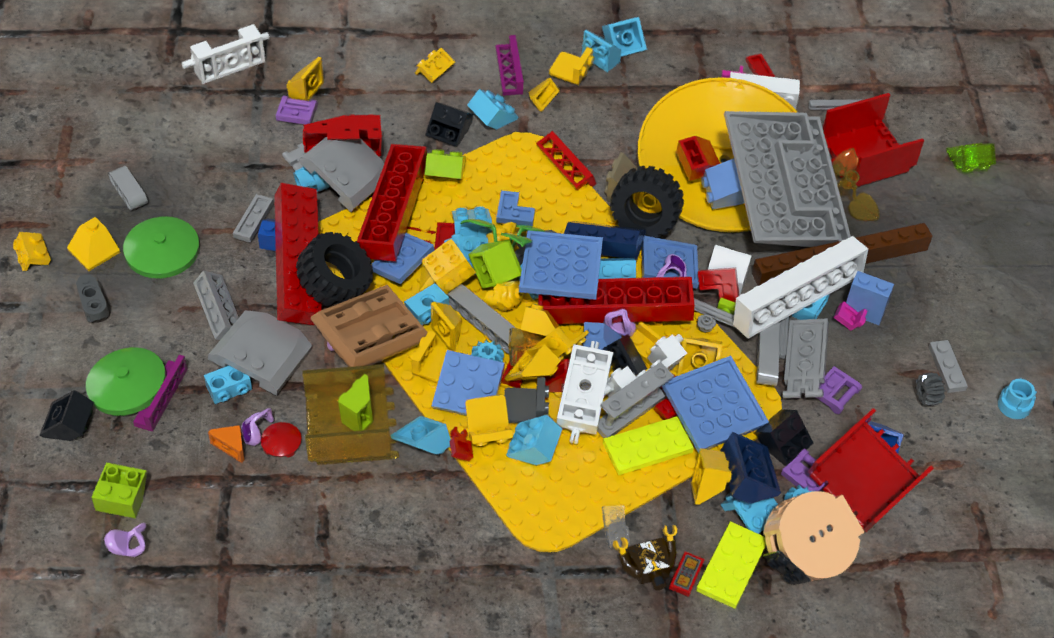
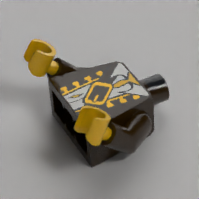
M672 525L673 532L668 534L667 526H664L663 534L667 536V540L662 537L628 546V540L623 537L621 538L622 547H619L617 540L614 541L613 547L620 552L618 556L623 571L637 579L640 584L652 582L656 591L664 589L666 587L664 579L669 577L670 570L674 568L677 556L676 540L673 539V536L677 533V527Z

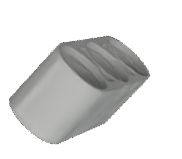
M126 166L108 172L111 183L130 211L148 204L144 191Z

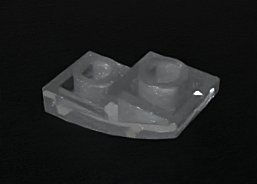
M624 505L602 506L608 548H614L613 542L616 540L619 547H622L621 538L623 537L628 540V546H630L629 527L625 524Z

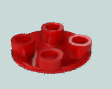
M287 422L274 423L263 431L261 446L265 454L276 457H292L301 444V433L293 424Z

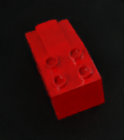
M343 115L304 125V153H307L326 137L327 140L361 139L372 150H377L374 152L381 158L382 132L380 115Z

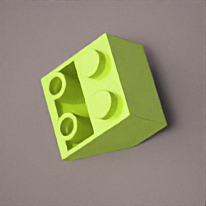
M434 149L432 152L427 153L425 175L463 178L466 156H462V152L452 151L450 154H444L445 150Z
M510 240L481 244L468 254L482 288L494 287L498 283L502 284L521 276L522 269Z
M366 374L357 379L347 392H344L338 400L341 422L359 435L373 422L369 380Z
M106 463L91 497L95 510L136 519L143 502L147 471Z

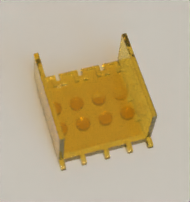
M384 364L302 370L305 397H307L306 418L308 430L305 440L308 461H317V465L395 459L399 457L398 451H390V443H396L397 440L391 439L388 427L395 426L396 420L388 419L387 410L394 409L395 404L393 402H386V395H392L394 392L391 387L385 388ZM366 374L369 380L373 422L366 430L353 431L341 422L338 400L344 392H347L357 379Z

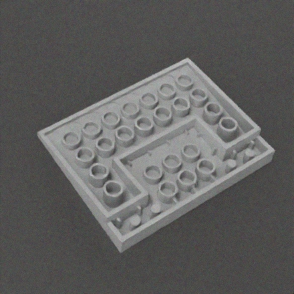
M724 112L754 243L814 247L846 240L851 237L820 117H808L807 113Z

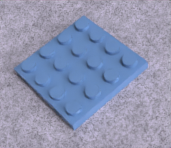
M528 230L527 238L533 240V242L525 245L519 292L596 300L603 237Z
M731 356L676 376L662 385L665 394L698 453L700 448L710 449L725 443L732 432L742 436L769 423Z

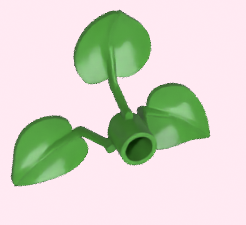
M480 219L461 221L460 224L471 222L486 226L493 231L494 242H498L494 224ZM516 225V227L520 228L517 235L510 233H501V235L510 238L509 240L514 249L516 243L523 247L527 243L533 242V240L527 237L520 236L522 232L528 230L545 232V230L530 225Z

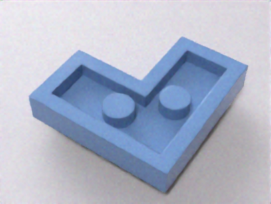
M501 190L496 222H514L516 225L533 226L535 208L518 206L519 192Z

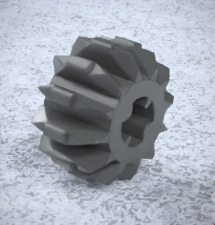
M932 372L919 375L916 380L917 386L915 387L919 401L923 405L928 406L942 403L943 399H945L944 392H946L942 377Z

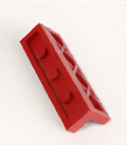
M553 131L536 143L537 147L576 190L586 183L592 187L596 185L593 174ZM550 141L552 148H544L543 145ZM554 153H560L562 159H554ZM564 164H570L573 167L572 170H564ZM580 175L583 179L576 183L574 176Z

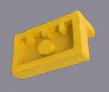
M441 47L438 51L433 50L427 56L428 59L426 61L422 59L417 64L418 69L415 74L422 73L433 83L453 66L455 61Z
M640 322L638 323L637 330L630 338L642 360L651 366L652 363L647 357L651 354L650 349L656 345V342L662 336L655 333L650 326Z

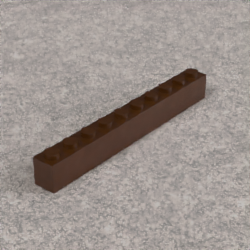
M921 223L856 237V239L868 248L865 263L868 264L927 251L933 236L926 224ZM841 241L755 259L752 275L757 285L760 286L769 279L777 277L784 271L792 269L799 263L807 261L814 255L822 253L827 248L833 247Z

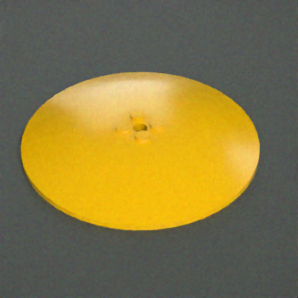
M707 78L684 84L672 90L653 106L642 124L637 150L639 166H645V168L655 166L656 170L661 168L665 170V174L668 175L670 173L673 176L674 182L678 181L680 184L679 189L683 191L682 198L684 199V206L679 216L680 219L697 227L713 231H751L745 204L712 209L711 204L707 202V191L702 186L701 178L689 181L676 152L678 141L692 136L710 140L719 162L721 159L731 160L734 156L724 117L725 111H797L775 92L756 83L741 79Z

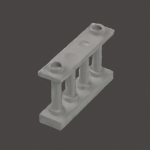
M659 362L602 402L600 406L607 414L599 420L598 433L603 438L613 436L652 409L656 404L663 401L666 394L660 387L671 380L674 375L662 362Z

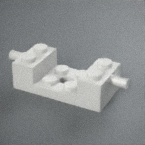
M253 24L238 29L239 40L213 49H211L207 41L190 46L191 59L181 62L182 67L185 69L194 66L196 75L204 84L265 62L263 41L269 39V35L267 32L260 34Z
M672 334L668 338L664 336L659 339L656 345L650 349L651 354L647 357L652 363L650 367L652 368L659 362H662L668 370L674 368L687 354L680 344L683 341V337L680 334L674 337ZM628 366L623 370L621 368L616 369L607 380L604 396L608 395V397H611L646 371L643 370L635 376Z
M591 341L590 347L573 345L558 411L557 424L561 428L572 431L569 442L573 443L575 436L574 444H578L580 433L597 434L602 408L600 404L603 402L613 352L598 349L600 343L597 341L596 344L595 341ZM587 382L591 385V388L585 391L579 385Z

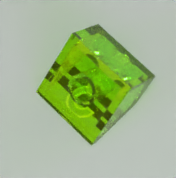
M974 143L946 148L954 167L962 169L963 172L974 171L973 168L979 167V170L990 169V165H996L994 143Z

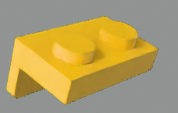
M19 232L17 239L13 242V249L16 251L18 263L21 265L22 271H27L30 264L49 265L51 259L41 233Z

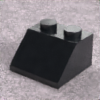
M75 390L53 401L39 436L72 441L83 436L87 429V420L93 412L91 409L94 401Z

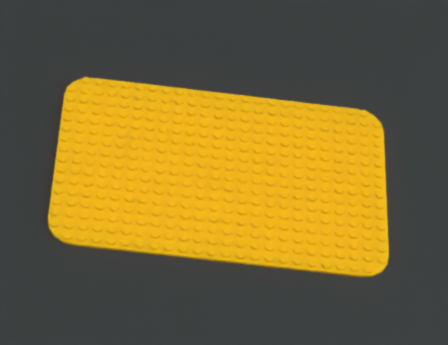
M513 132L510 135L503 136L462 155L466 156L462 179L424 174L408 223L409 227L419 228L421 231L406 229L405 233L430 241L435 247L436 233H426L427 231H436L437 222L454 223L452 211H456L457 208L471 210L479 206L489 210L492 224L495 227L502 228V225L506 223L496 222L501 190L519 192L518 206L535 208L533 227L541 228L545 231L552 230L556 233L564 234L567 223L571 221L611 226L619 225L618 220H614L612 216L614 211H611L610 206L592 186L586 183L576 190L537 147L536 143L544 136L533 133ZM548 141L543 147L552 148V144ZM554 153V159H562V155ZM564 164V170H572L573 167L570 164ZM580 175L574 176L576 183L583 179ZM372 197L366 199L352 212L345 209L319 221L318 233H341L342 236H349L352 241H357ZM516 227L514 234L517 235L519 227ZM527 231L522 232L520 236L527 237ZM518 243L514 247V252L519 249ZM642 246L636 260V278H642ZM601 255V258H620ZM326 262L331 272L344 279L342 272L335 265ZM422 263L401 284L373 272L372 282L363 294L388 285L404 304V301L419 293ZM475 274L461 283L483 301L487 292L494 288H482ZM514 278V279L510 280V281L518 282V284H520V281H519L518 278ZM524 293L521 302L510 310L499 311L498 308L494 309L523 334L525 342L515 349L520 352H525L527 349L534 347L546 337L521 330L525 308L532 306V304H538V298L533 300L529 293ZM694 310V321L643 322L645 325L650 326L659 336H665L666 338L672 334L674 337L680 334L683 338H704L722 341L720 359L728 356L733 358L767 419L769 420L782 409L781 397L775 387L756 383L757 367L717 323L710 332H703L698 328L697 319L704 314ZM462 317L461 332L455 352L471 355L472 348L477 346L478 341L484 343L486 339L488 343L492 341ZM431 322L422 325L427 332L429 330L435 332L431 327ZM634 322L636 324V330L638 327V323L640 322ZM584 323L558 324L571 342L583 333ZM436 334V345L448 349ZM419 345L382 360L423 417L446 424L450 439L452 438L450 432L455 426L459 433L466 429L468 433L466 440L470 441L467 416L432 408L438 383L412 373L410 357L414 351H417ZM503 351V363H505L503 374L513 352L506 353ZM563 353L565 357L561 361L565 360L566 358L570 360L571 353H569L567 356L565 353ZM644 362V364H645L646 367H647V369H646L645 371H647V370H648L649 368H651V367H650L647 363ZM679 363L669 370L675 376L678 373ZM537 379L523 380L520 388L537 389ZM500 382L497 395H504L506 388L516 387ZM580 384L579 387L586 391L591 388V385ZM549 392V398H545V402H549L548 414L544 415H548L556 423L563 392ZM608 395L604 396L603 402L609 398ZM654 406L617 434L663 421V419L656 413ZM601 408L600 418L607 414L603 408ZM509 423L513 436L518 423ZM562 428L551 462L533 465L509 458L506 454L512 438L503 443L489 441L484 446H476V444L471 442L474 457L470 462L458 458L455 459L518 541L524 546L539 552H558L574 546L693 477L699 453L691 441L694 447L692 453L618 475L603 445L604 438L598 431L596 435L585 432L580 433L578 444H574L575 436L573 443L569 442L572 431ZM755 431L742 435L753 441L758 439ZM725 443L710 448L709 450L720 451Z

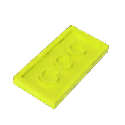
M678 416L603 439V445L618 475L692 453L694 450Z
M730 521L696 591L736 609L766 547V537Z

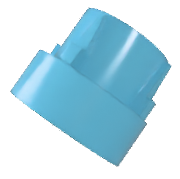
M303 166L293 173L298 186L317 189V192L329 188V184L316 171L311 174Z
M1022 378L1015 379L1002 390L998 399V407L1009 418L1023 419L1030 414L1035 403L1037 391H1035L1034 386L1029 381Z

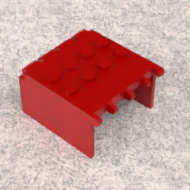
M889 93L827 110L823 131L828 151L833 158L831 159L832 165H838L841 169L838 173L840 178L846 177L849 182L846 184L848 189L909 172L910 168L917 165L924 139L921 138L899 144L882 121L891 96Z
M874 408L821 455L808 470L809 477L819 487L824 482L827 484L823 488L824 492L832 494L834 497L843 495L852 512L857 515L855 517L865 532H868L934 469L930 466L919 475L910 466L914 460L911 458L906 462L896 452L900 446L895 444L891 447L881 437L885 431L881 429L877 433L868 424L876 412Z

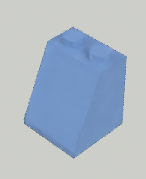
M734 158L705 169L701 182L703 188H706V199L711 204L712 209L745 204Z
M857 271L846 303L857 312L865 308L868 311L865 316L866 321L880 325L890 301L894 284Z

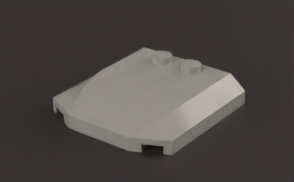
M326 137L299 159V162L311 174L316 171L340 195L338 200L350 212L374 193L384 166L383 160L361 139L327 140Z
M245 310L208 354V360L223 368L229 365L258 380L260 382L259 387L277 395L310 353L312 344L301 330L286 322L279 321L268 313Z

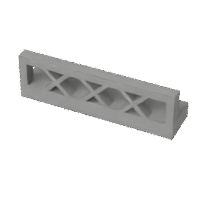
M203 270L193 284L214 338L221 340L232 327L230 322L234 324L239 316L223 276Z

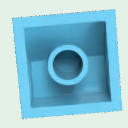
M639 17L602 26L605 40L620 48L621 56L647 50Z

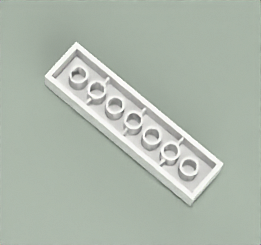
M852 236L842 240L833 247L827 248L822 253L814 255L807 261L799 263L792 269L784 271L777 277L769 279L762 285L754 287L745 294L739 295L736 298L733 325L747 338H750L851 283L857 271L864 273L868 248Z

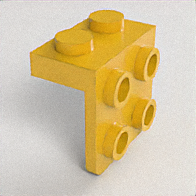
M587 47L581 57L561 52L549 69V75L579 85L583 77L586 76L590 66L594 63L593 49Z
M452 239L442 244L422 260V263L436 284L445 294H448L476 273Z
M557 327L534 347L544 344L562 360L565 357L563 353L566 356L571 353L574 344L581 345L587 340L585 336L589 334V331L586 330L571 342L560 327Z
M429 330L427 335L421 338L419 348L412 353L410 362H412L413 374L438 383L446 351L449 349L436 345L435 332Z
M504 395L479 397L465 401L469 439L473 444L484 446L489 441L503 443L507 442L509 438H513L512 429L509 427L506 398Z

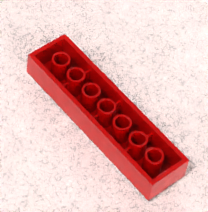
M391 144L357 239V242L360 244L359 246L365 249L367 252L366 256L370 257V259L396 261L425 174L427 148L424 146Z
M281 183L274 195L277 320L315 326L311 316L322 311L321 302L313 300L314 297L306 293L305 287L302 288L300 284L301 279H298L296 263L300 253L313 238L319 235L317 189Z
M692 277L598 279L596 300L538 294V305L543 306V310H547L557 324L604 323L606 314L620 309L627 311L630 322L694 321L695 304ZM622 316L614 317L612 323L623 322Z

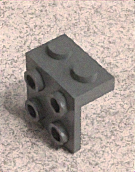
M537 377V389H505L504 396L506 398L509 423H520L548 414L549 402H545V398H549V386L545 385V377Z

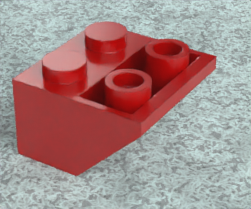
M692 136L678 141L676 152L689 181L702 178L705 169L720 164L710 140Z

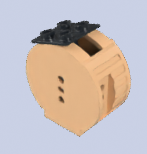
M808 492L784 500L771 511L764 527L768 554L763 556L768 560L767 564L782 573L783 579L789 584L797 585L833 577L844 572L854 561L860 545L858 536L864 533V530L843 495L834 497V495L826 492Z

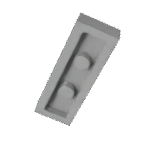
M256 194L234 230L233 237L251 243L261 226L262 220L265 219L274 204L273 199Z
M949 341L930 342L928 347L938 372L942 377V381L945 383L944 386L947 393L966 391L967 383Z

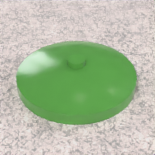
M155 217L139 223L128 233L123 244L125 260L129 267L136 273L149 278H168L184 272L195 262L200 250L199 239L195 229L189 223L174 217Z
M136 347L120 349L104 356L93 366L86 380V392L89 399L94 401L93 406L103 413L116 416L133 414L150 406L167 376L166 369L159 356L150 350Z

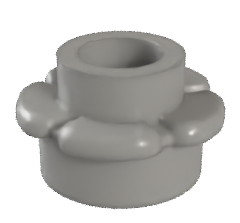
M708 314L701 315L697 319L698 328L703 332H710L716 325L713 316Z

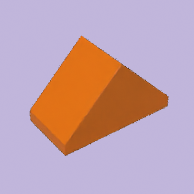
M240 425L211 429L208 432L210 444L243 463L244 451Z

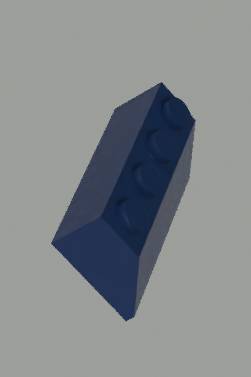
M579 221L568 222L564 234L603 237L601 255L634 258L635 260L638 259L646 230Z
M732 432L720 450L725 453L726 460L729 461L728 468L732 473L729 487L732 497L737 501L752 504L779 496L781 490L768 447Z

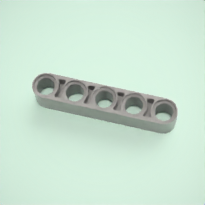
M460 284L447 294L449 305L491 341H495L496 345L500 344L502 350L506 353L513 352L525 342L523 334L464 285Z
M780 321L758 333L757 384L777 386Z

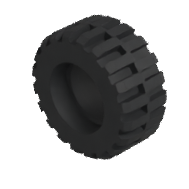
M639 166L637 170L636 168L629 170L628 173L621 177L611 195L610 200L612 203L610 208L611 211H614L612 214L614 220H618L619 227L646 230L645 236L659 238L662 234L666 235L675 226L684 206L683 191L679 189L680 184L678 181L674 182L673 176L670 173L668 175L665 174V170L661 168L656 170L655 166H649L648 168ZM636 192L652 194L661 203L662 211L648 213L641 210L634 203L632 194Z
M326 232L313 238L300 253L296 263L298 279H301L300 284L302 288L305 287L306 293L314 297L313 300L322 302L327 307L330 305L334 306L362 295L369 288L373 279V267L370 266L371 260L370 257L366 256L367 252L359 246L360 244L357 241L354 242L351 240V237H344L341 233L333 234V232ZM326 262L335 265L342 272L344 279L331 272Z

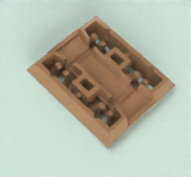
M388 285L319 311L311 316L312 322L322 333L323 337L353 373L418 346L421 338L425 337L428 333Z

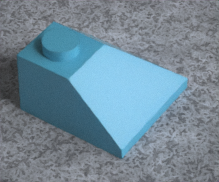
M419 416L390 435L391 439L436 455L443 453L445 449L450 447L449 441L451 440L446 424L423 416Z

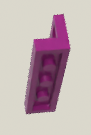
M509 35V44L495 45L503 96L523 94L524 84L516 35ZM509 50V52L506 55L501 53L500 51ZM507 61L511 64L507 67L502 63ZM508 72V73L512 74L513 76L510 77V78H507V77L504 76V75ZM510 84L515 89H506V87Z
M178 355L175 362L168 360L165 365L167 376L150 406L138 412L133 421L135 427L151 432L154 431L187 372L185 356Z

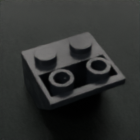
M436 102L425 135L458 147L469 130L474 114Z
M629 334L603 348L605 351L613 352L611 363L614 368L613 372L618 368L623 370L628 366L636 376L647 369Z
M781 409L768 420L769 423L755 431L761 444L767 446L769 453L784 466L793 461L803 449L807 450L814 444L797 410Z

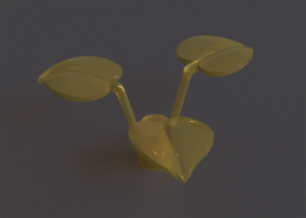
M854 148L848 149L838 155L833 162L835 174L843 176L837 184L838 188L842 186L844 189H853L852 198L854 200L849 204V211L854 218L861 221L878 220L880 215L874 199L866 193H860L856 197V189L858 188L856 183L860 178L856 172L859 159Z

